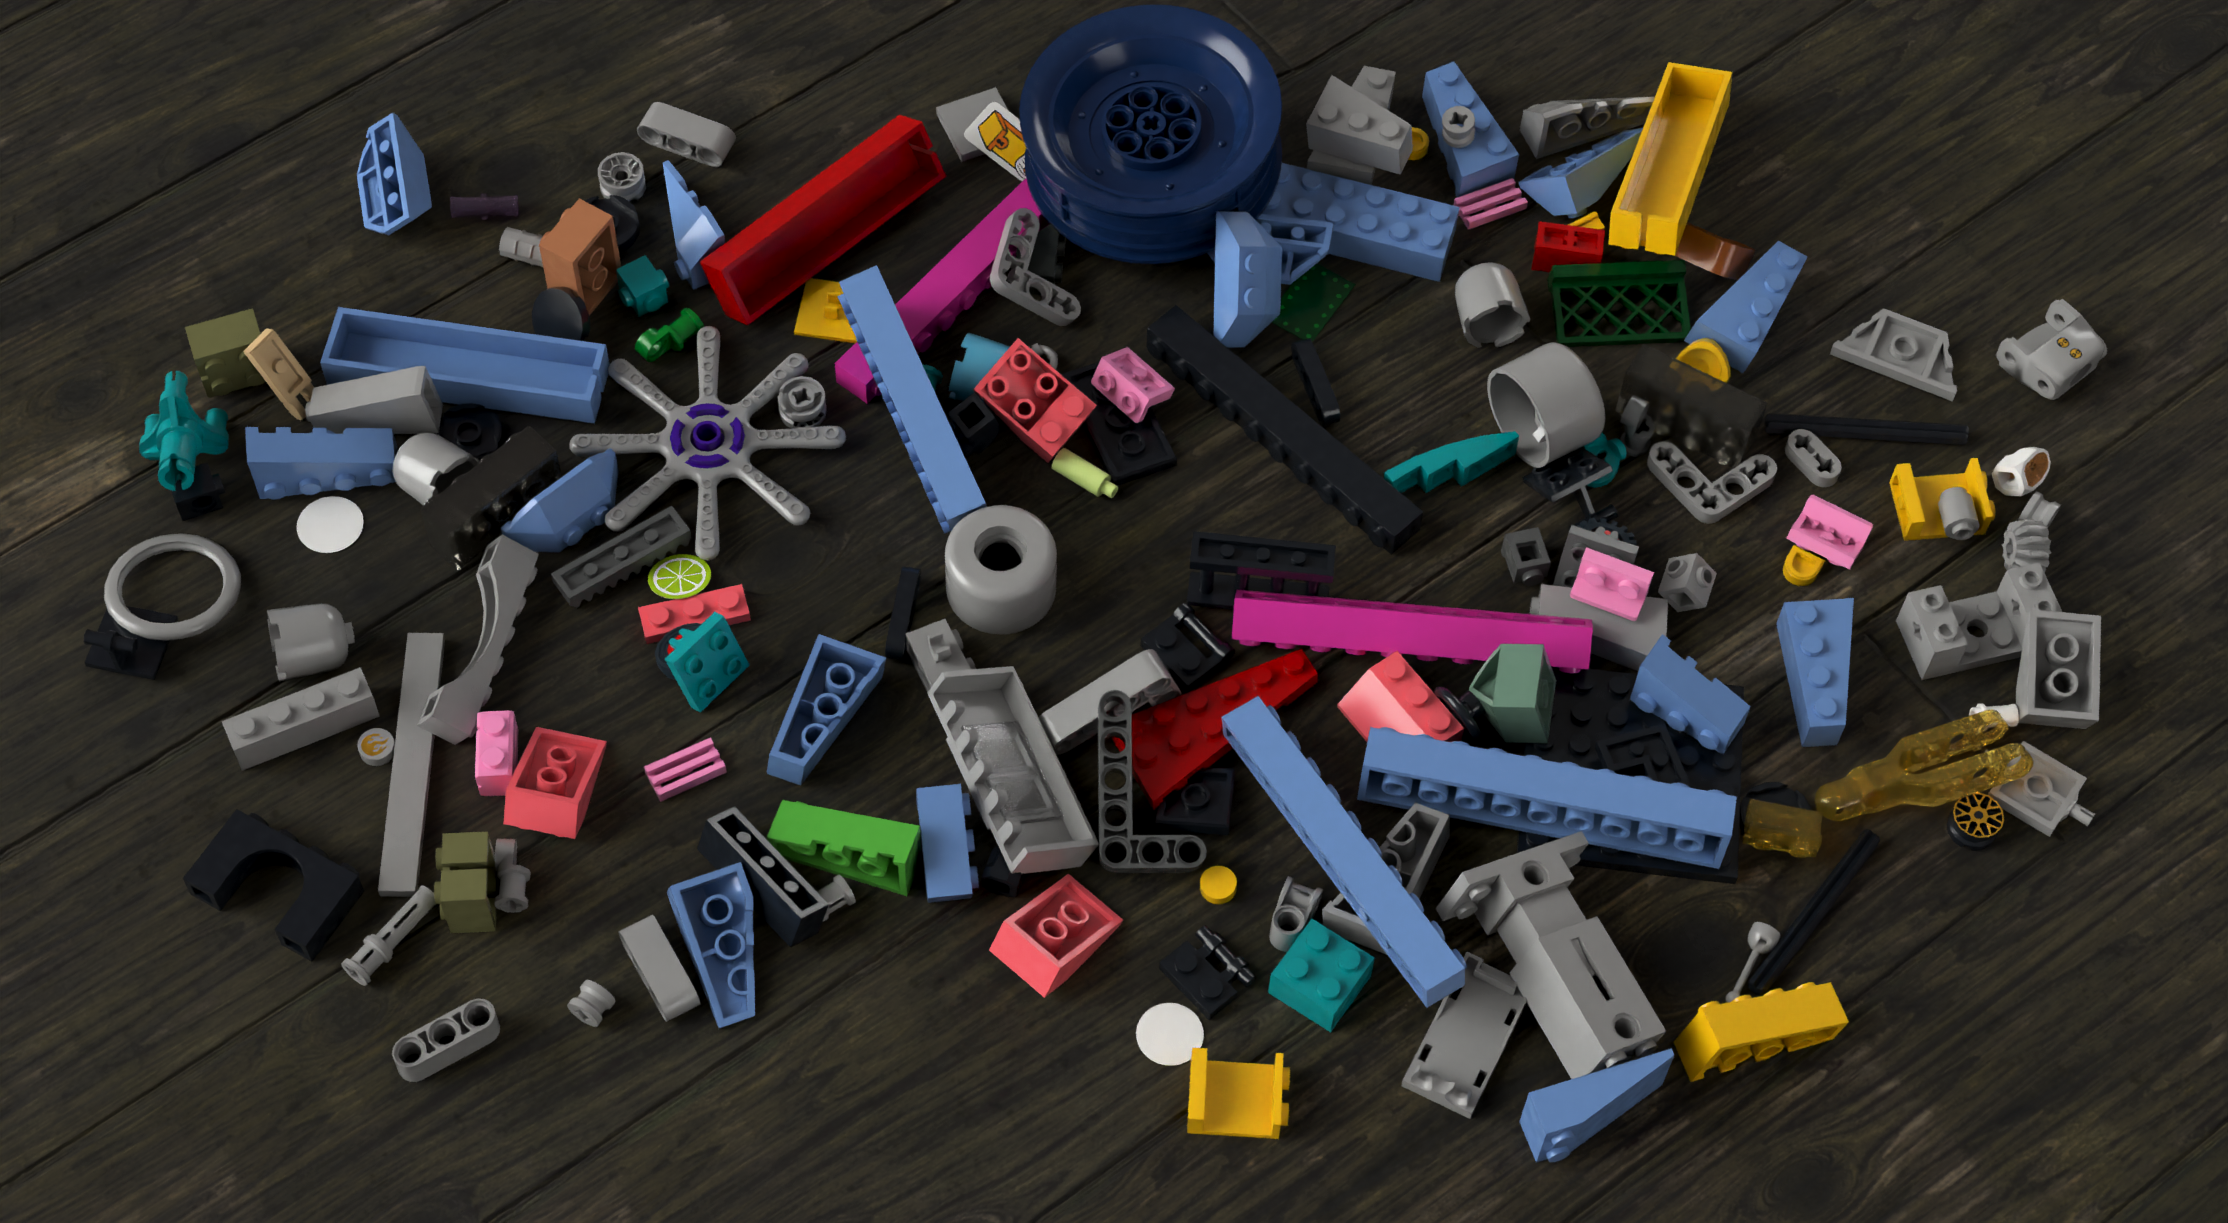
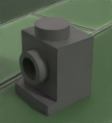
M1539 528L1505 534L1501 554L1506 559L1513 582H1523L1525 586H1534L1541 583L1544 577L1548 575L1551 561Z

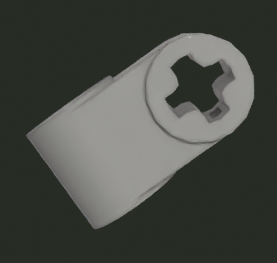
M1290 876L1287 877L1273 913L1269 934L1270 942L1276 949L1287 952L1309 921L1314 918L1322 898V888L1318 887L1314 890L1295 883L1294 878ZM1287 925L1294 928V930L1284 931L1280 927Z

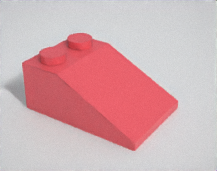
M536 727L506 788L503 824L524 830H534L558 837L575 839L588 809L607 741Z
M1067 874L1004 920L989 951L1045 998L1070 978L1122 924L1123 919L1070 874Z

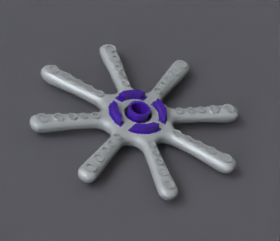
M705 326L697 333L699 398L692 405L680 406L673 402L625 359H616L608 367V374L615 382L666 419V427L661 432L656 434H577L571 438L569 444L571 452L578 457H591L598 453H604L607 449L611 448L615 454L654 452L666 458V465L663 469L607 512L604 519L605 524L610 530L615 532L626 529L673 483L683 479L695 481L699 487L695 552L700 559L707 561L716 558L720 551L717 486L724 479L738 478L742 480L793 525H803L810 517V509L806 504L750 463V456L754 452L761 449L780 448L836 449L840 448L846 440V433L840 426L757 430L750 425L751 416L779 394V389L784 382L794 377H800L807 371L809 366L808 360L799 353L789 355L740 402L732 405L722 403L717 396L720 332L713 326Z

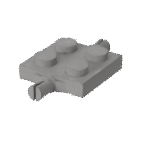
M2025 741L2021 743L2015 754L2006 760L1996 756L1987 749L1979 760V763L1997 772L1995 784L1988 795L1996 800L2003 810L2049 837L2059 822L2067 818L2068 815L2088 827L2096 814L2076 803L2079 791L2087 778Z

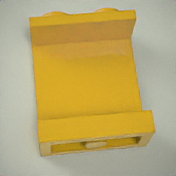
M1978 458L1970 459L1965 473L1922 477L1913 476L1910 463L1896 464L1889 484L1904 541L1948 537L1944 531L1938 502L1940 501L1941 493L1952 487L1965 488L1967 493L1973 498L1980 524L1978 531L1974 535H1984L1990 522L1995 519V505L1992 500L1988 499L1986 491L1987 475L1985 471H1981Z
M1192 1048L1187 1133L1279 1139L1280 1127L1288 1126L1289 1103L1282 1102V1090H1289L1290 1067H1283L1284 1053H1276L1274 1065L1208 1061L1207 1048Z

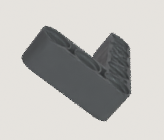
M1108 691L1100 698L1098 706V834L1100 864L1105 870L1112 873L1195 872L1201 868L1207 853L1206 845L1197 836L1133 835L1131 701L1127 694L1122 691ZM1112 701L1119 702L1123 705L1125 712L1119 717H1111L1105 712V705ZM1111 737H1117L1124 742L1125 748L1120 753L1115 754L1107 751L1104 743ZM1118 773L1125 779V785L1118 790L1110 789L1105 784V778L1109 774ZM1113 809L1122 811L1126 818L1125 822L1120 826H1111L1105 820V815L1108 811ZM1116 845L1123 848L1126 858L1120 863L1110 862L1105 855V851L1110 846ZM1153 845L1160 848L1163 854L1162 859L1156 863L1146 861L1142 855L1145 847ZM1186 845L1194 846L1199 852V859L1192 863L1185 862L1181 859L1179 850Z

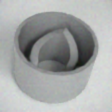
M1555 342L1544 344L1492 370L1489 374L1487 391L1494 418L1502 433L1517 432L1519 441L1516 454L1527 464L1541 468L1591 443L1601 435L1605 425V409L1599 387L1586 364L1569 347Z
M1007 505L980 508L962 518L951 531L945 547L946 594L952 610L970 627L990 634H1012L1028 629L1038 623L1050 610L1056 595L1057 549L1054 538L1044 522L1024 509ZM1009 544L1015 548L1021 559V564L1011 570L993 571L984 567L980 560L984 550L989 545Z

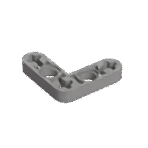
M1020 208L1010 215L1005 222L990 273L991 286L1000 295L1059 326H1067L1079 316L1081 312L1080 303L1071 293L1028 270L1040 223L1034 212L1027 208ZM1023 222V228L1026 230L1020 235H1018V233L1021 231ZM1009 245H1014L1019 249L1021 259L1011 255ZM1009 268H1011L1012 270L1009 272L1007 277L1004 273L1008 271ZM1029 287H1034L1041 293V301L1035 300L1030 295Z
M1669 442L1655 443L1651 447L1647 459L1649 470L1696 519L1706 524L1719 521L1767 489L1773 483L1777 472V465L1772 458L1767 455L1757 454L1711 483L1675 445ZM1658 455H1659L1661 458H1666V457L1670 458L1669 462L1666 461L1665 459H1664V460H1661V461L1657 460ZM1755 469L1758 471L1764 469L1766 471V475L1762 472L1758 473L1753 477L1752 482L1750 481ZM1689 477L1695 482V486L1684 488L1678 484L1677 479ZM1729 483L1739 484L1744 492L1739 495L1731 494L1727 491L1726 485ZM1703 503H1705L1706 505H1711L1713 503L1715 505V509H1713L1712 507H1707L1705 509L1703 507Z

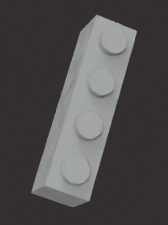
M361 667L226 719L222 721V724L240 768L243 771L380 716Z

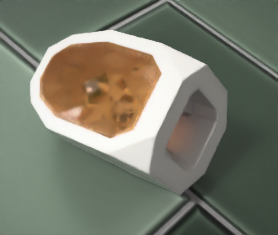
M2028 447L2019 449L2014 454L2006 455L1992 472L1995 488L2006 496L2021 497L2034 491L2044 481L2049 472L2051 461L2048 451L2042 448Z

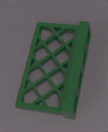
M1685 260L1552 265L1547 281L1548 290L1552 296L1557 343L1567 347L1685 342L1684 340L1691 330L1684 280L1686 274ZM1662 288H1677L1678 299L1672 305L1657 295ZM1638 289L1647 296L1639 307L1624 296L1629 290ZM1596 291H1606L1614 297L1606 308L1591 298ZM1560 292H1572L1581 300L1571 310L1561 302ZM1651 300L1666 311L1657 322L1642 311ZM1618 301L1633 312L1624 323L1609 312ZM1585 303L1599 313L1591 324L1576 314ZM1562 312L1566 314V317L1564 319L1562 316ZM1671 315L1681 323L1682 332H1669L1661 324ZM1636 316L1651 327L1645 334H1637L1628 327ZM1605 318L1618 329L1613 335H1603L1594 327ZM1570 319L1584 329L1580 336L1565 337L1564 325Z

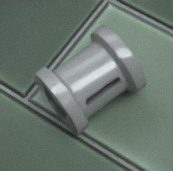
M839 874L833 878L834 882L817 891L829 904L823 922L829 918V914L845 904L850 906L856 902L849 885Z

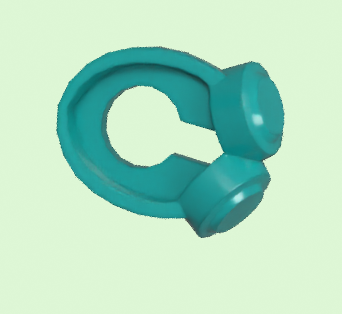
M1601 433L1596 440L1585 445L1584 449L1595 456L1605 452L1606 457L1604 461L1611 465L1613 471L1589 483L1588 487H1602L1611 482L1618 472L1620 461L1625 459L1627 455L1625 445L1621 440L1617 438L1607 440L1606 436Z

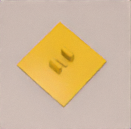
M813 278L806 281L794 335L849 343L857 342L837 297L843 294L839 282Z

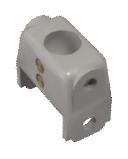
M2064 299L2055 300L2050 304L2045 316L2047 323L2032 329L2018 340L2014 337L2004 339L1996 353L1999 366L2018 382L2050 400L2059 398L2097 367L2098 362L2107 355V347L2104 341L2096 334L2084 317ZM2058 314L2063 317L2064 322L2059 318Z

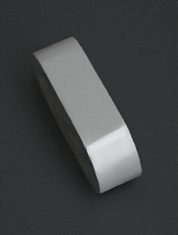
M1805 429L1793 431L1789 435L1785 446V454L1788 459L1816 486L1830 487L1834 485L1842 468L1839 459L1812 432ZM1796 444L1799 446H1803L1805 444L1808 447L1806 450L1804 447L1798 449L1795 446ZM1819 467L1821 469L1829 468L1831 471L1830 473L1828 471L1820 472L1818 469Z

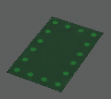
M1315 264L1295 280L1281 298L1280 315L1271 323L1302 340L1309 338L1313 342L1356 284Z

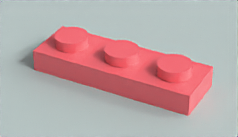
M742 584L696 594L684 599H673L638 607L646 644L659 642L664 635L684 624H702L714 612L724 616L728 625L751 621Z

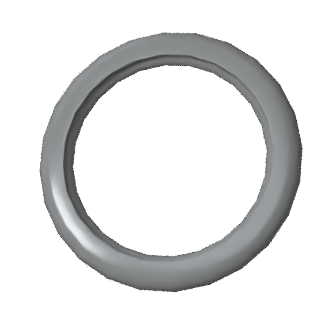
M181 533L161 535L133 546L119 557L110 569L104 585V601L108 612L114 620L132 634L147 639L163 641L184 639L212 628L227 616L236 603L241 589V573L236 560L225 548L213 540L198 535ZM178 550L196 552L209 557L220 568L223 576V589L220 597L208 610L185 621L164 624L140 619L130 612L122 597V586L128 573L143 560L163 552Z

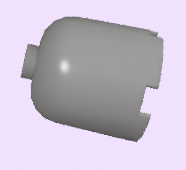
M1481 263L1470 267L1458 279L1455 286V300L1464 336L1468 343L1476 347H1482L1481 343L1494 342L1495 347H1501L1514 342L1525 333L1523 327L1527 322H1530V316L1517 280L1510 269L1499 263Z
M419 433L409 438L398 449L393 461L392 471L396 484L434 514H441L446 518L459 514L471 503V500L467 497L474 485L480 487L482 483L483 468L481 462L470 453L434 433Z
M319 603L267 610L272 652L275 651L277 666L275 668L279 681L332 671L345 663L348 656V644L355 643L352 623H344L342 615L336 607L330 604Z

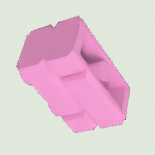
M510 710L477 713L478 731L476 733L475 780L481 796H505L506 788L518 765L519 729L514 711Z

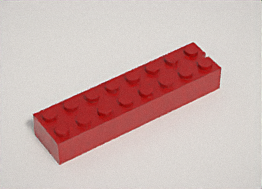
M898 115L701 260L700 264L725 315L749 325L944 179L946 174L936 152L929 150L933 145L923 122Z

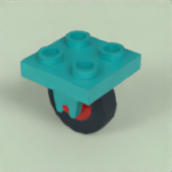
M716 612L702 624L691 623L674 628L664 635L655 650L659 669L669 679L677 681L691 708L698 712L705 709L750 666L725 617Z

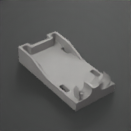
M1466 952L1464 956L1467 965L1465 969V985L1461 987L1462 989L1456 1000L1450 998L1452 993L1443 998L1435 1018L1403 1078L1401 1086L1470 1119L1527 1005V998L1522 996L1517 987V982H1514L1510 975L1483 963L1484 959ZM1510 1011H1512L1515 1017L1509 1026L1505 1022ZM1430 1048L1431 1051L1425 1062L1420 1060L1419 1058L1423 1050ZM1479 1073H1482L1485 1079L1481 1087L1478 1088L1474 1084Z

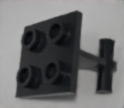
M1583 447L1541 468L1535 467L1530 474L1522 477L1526 485L1552 503L1573 492L1585 515V519L1573 524L1574 526H1580V523L1584 520L1588 523L1590 518H1595L1597 522L1600 521V518L1607 519L1606 523L1618 518L1617 511L1612 504L1596 513L1593 509L1585 486L1613 470L1611 465Z
M126 606L132 614L149 622L165 624L175 623L179 620L176 615ZM106 609L98 631L87 629L84 634V643L92 645L85 660L86 667L155 680L170 640L147 639L132 634L120 626L110 615L108 609Z

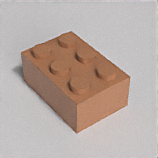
M579 198L571 208H567L563 212L560 221L551 232L548 231L543 235L539 248L547 288L568 287L573 290L571 293L576 297L580 296L590 315L618 282L616 269L621 267L613 216Z

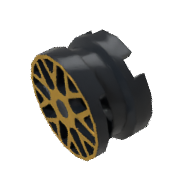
M1968 793L1961 796L1948 817V834L1953 842L1960 847L1963 845L1970 847L1971 851L1983 850L1991 845L2000 832L2004 822L2003 810L1998 802L1989 795Z

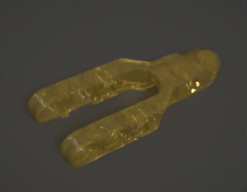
M1985 710L1902 738L1886 758L1859 766L1850 771L1846 777L1820 786L1815 794V807L1822 816L1834 821H1844L1865 813H1876L1900 804L1936 807L2022 778L2032 769L2033 759L2023 745L2013 743L1921 774H1912V772L1948 761L1949 757L1970 750H1974V752L1981 750L1982 746L1991 744L2003 737L2009 729L2007 722L1997 710ZM1997 723L1996 727L1991 731L1983 733V730L1988 725ZM1964 734L1958 742L1949 744L1955 736ZM2021 756L2018 763L2013 766H2007L2012 759ZM1988 768L1982 776L1973 778L1974 774L1979 770ZM1844 808V810L1842 811V813H1840V814H1836V813H1835L1838 809Z

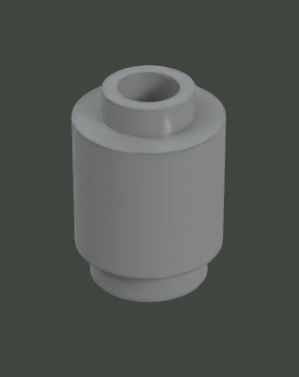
M1952 487L1943 491L1939 497L1938 508L1945 534L1956 540L1971 538L1980 527L1972 496L1962 487Z

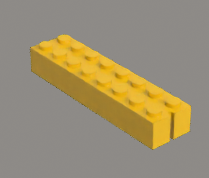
M1668 62L1611 210L1609 245L1620 246L1625 249H1639V246H1645V251L1675 256L1729 106L1732 72Z

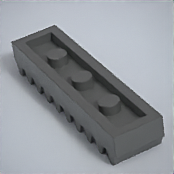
M670 506L551 573L552 581L569 605L577 609L580 607L582 600L591 601L594 593L603 594L608 585L614 588L619 579L628 580L631 572L638 574L642 566L651 567L654 559H664L668 551L674 554L679 545L688 546L692 538L691 531L673 506Z

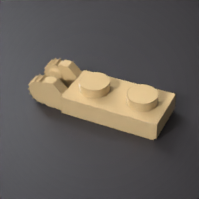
M266 328L243 352L279 400L283 402V405L291 415L299 420H303L306 417L305 409L296 396L300 393L307 402L311 401L314 388L310 383L312 380L273 329Z

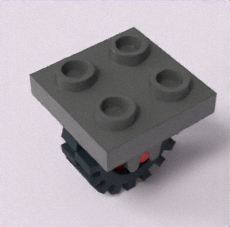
M1590 518L1588 523L1584 520L1580 523V526L1571 525L1553 585L1573 587L1586 547L1634 565L1639 546H1636L1637 542L1634 540L1635 536L1633 533H1627L1628 528L1624 525L1618 528V522L1612 521L1611 524L1606 523L1607 519L1600 518L1599 522L1595 518Z

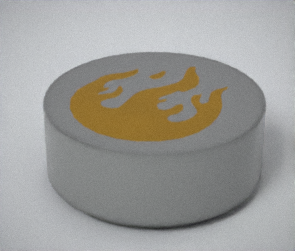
M373 728L360 736L357 747L360 757L365 763L372 766H381L393 758L395 742L393 736L387 730Z

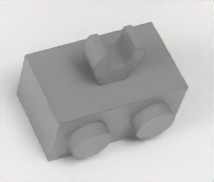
M946 619L906 633L907 652L927 692L943 671L976 669L971 657L965 658L961 651L963 649V642L957 629L951 630Z

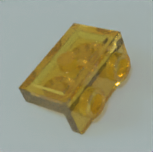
M1750 799L1747 806L1743 844L1752 845L1754 848L1763 851L1773 849L1789 852V854L1798 858H1815L1822 843L1820 831L1823 813Z

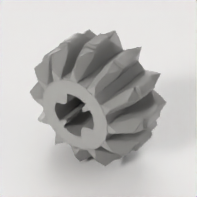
M2023 519L2009 523L2004 533V543L2002 544V557L2005 559L2004 567L2006 570L2040 562L2045 573L2046 567L2049 565L2051 540L2048 538L2049 531L2042 521Z

